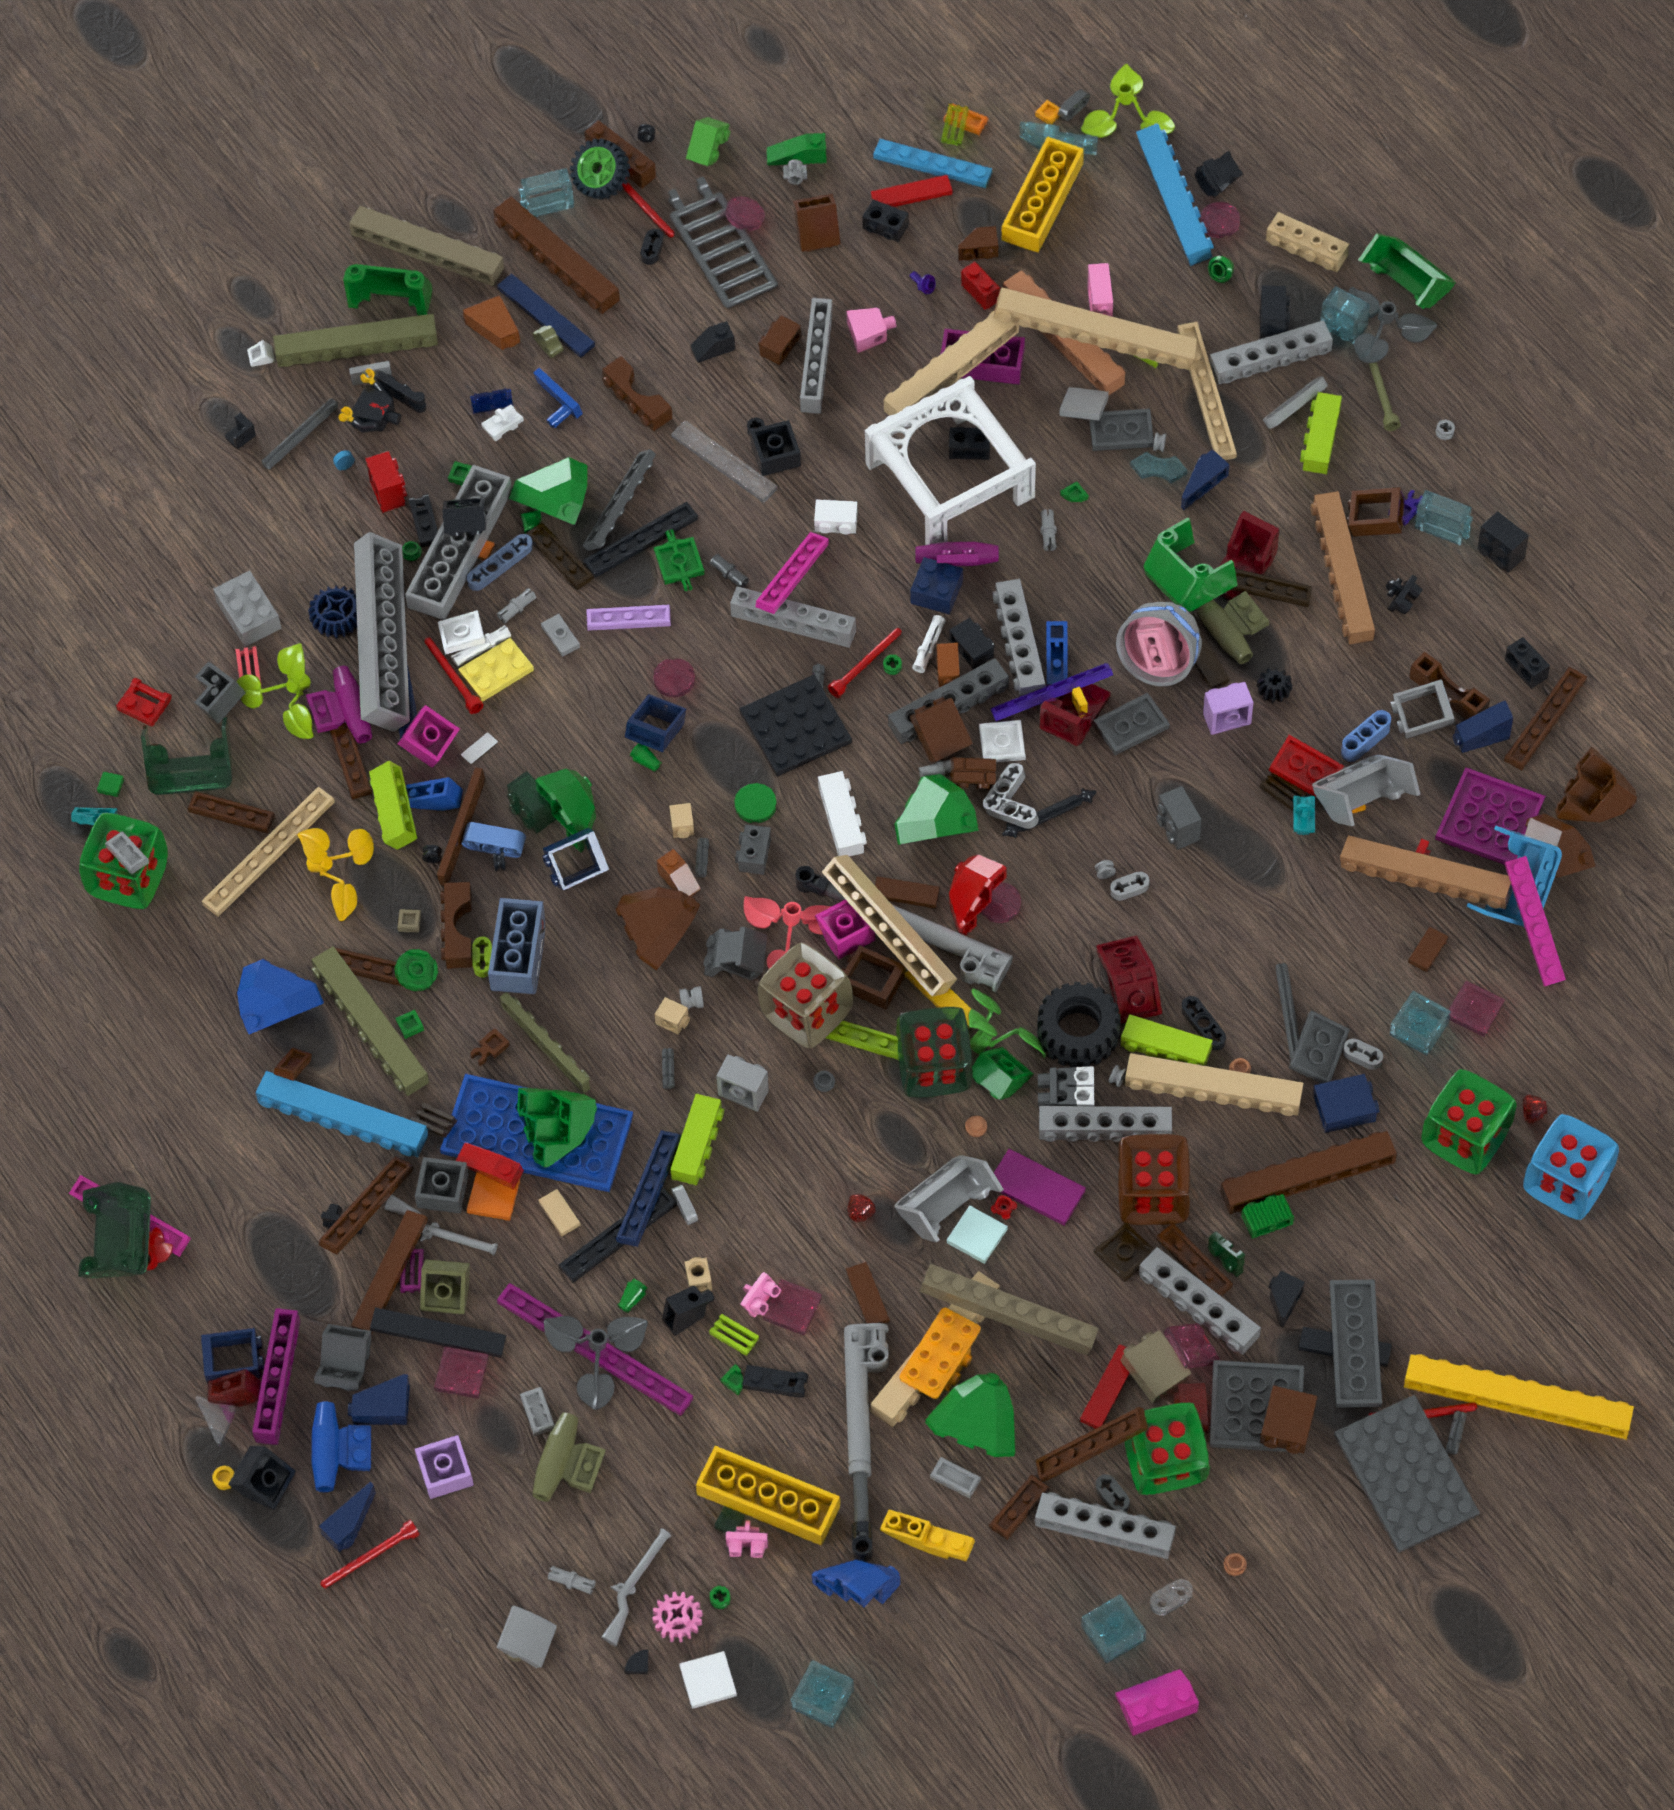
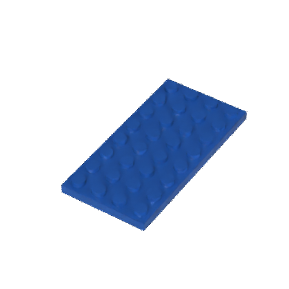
M465 1074L451 1115L457 1119V1122L447 1137L444 1138L440 1149L441 1154L458 1157L466 1142L520 1163L524 1170L523 1173L610 1192L634 1116L632 1111L596 1103L597 1111L594 1123L582 1143L550 1167H543L534 1162L532 1156L534 1146L533 1143H528L524 1127L527 1125L524 1117H520L517 1110L518 1088L526 1087Z

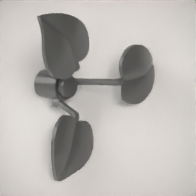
M1351 287L1347 294L1346 310L1353 319L1363 321L1367 317L1372 319L1378 314V319L1381 322L1375 337L1372 334L1365 333L1359 335L1355 340L1354 350L1359 359L1364 363H1376L1386 356L1388 343L1385 340L1379 339L1384 324L1391 323L1394 318L1398 328L1402 329V336L1414 343L1426 340L1437 327V323L1431 319L1413 313L1403 315L1399 321L1394 303L1386 301L1379 306V301L1376 297L1354 287Z
M560 1316L544 1320L546 1338L554 1349L560 1352H571L574 1350L576 1343L581 1344L588 1340L590 1349L596 1352L594 1375L585 1374L577 1383L578 1396L593 1410H599L606 1406L614 1393V1382L611 1376L608 1374L598 1375L600 1351L605 1349L607 1341L609 1343L614 1342L615 1347L620 1351H635L644 1340L648 1321L637 1317L617 1318L608 1325L607 1333L603 1329H594L590 1335L587 1334L586 1337L580 1339L583 1335V1327L576 1318Z

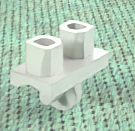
M509 405L503 410L500 408L495 410V415L484 421L482 427L494 441H497L507 431L516 429L518 424L524 420L514 407Z

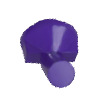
M916 271L910 274L912 280L917 284L918 290L924 294H931L936 287L934 276L927 274L922 278Z

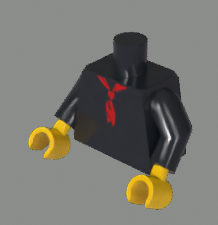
M370 368L366 369L365 372L369 375V378L362 374L360 379L364 383L369 382L370 385L365 386L352 410L347 406L341 409L343 413L339 415V420L342 422L348 420V423L361 433L382 432L388 422L398 425L402 415L394 412L393 398L377 379H373L375 376L374 371Z

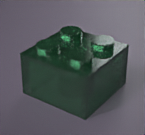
M528 771L507 785V797L510 802L509 809L514 815H519L522 818V822L527 829H532L537 834L556 820L552 816L551 805L537 791L535 779Z

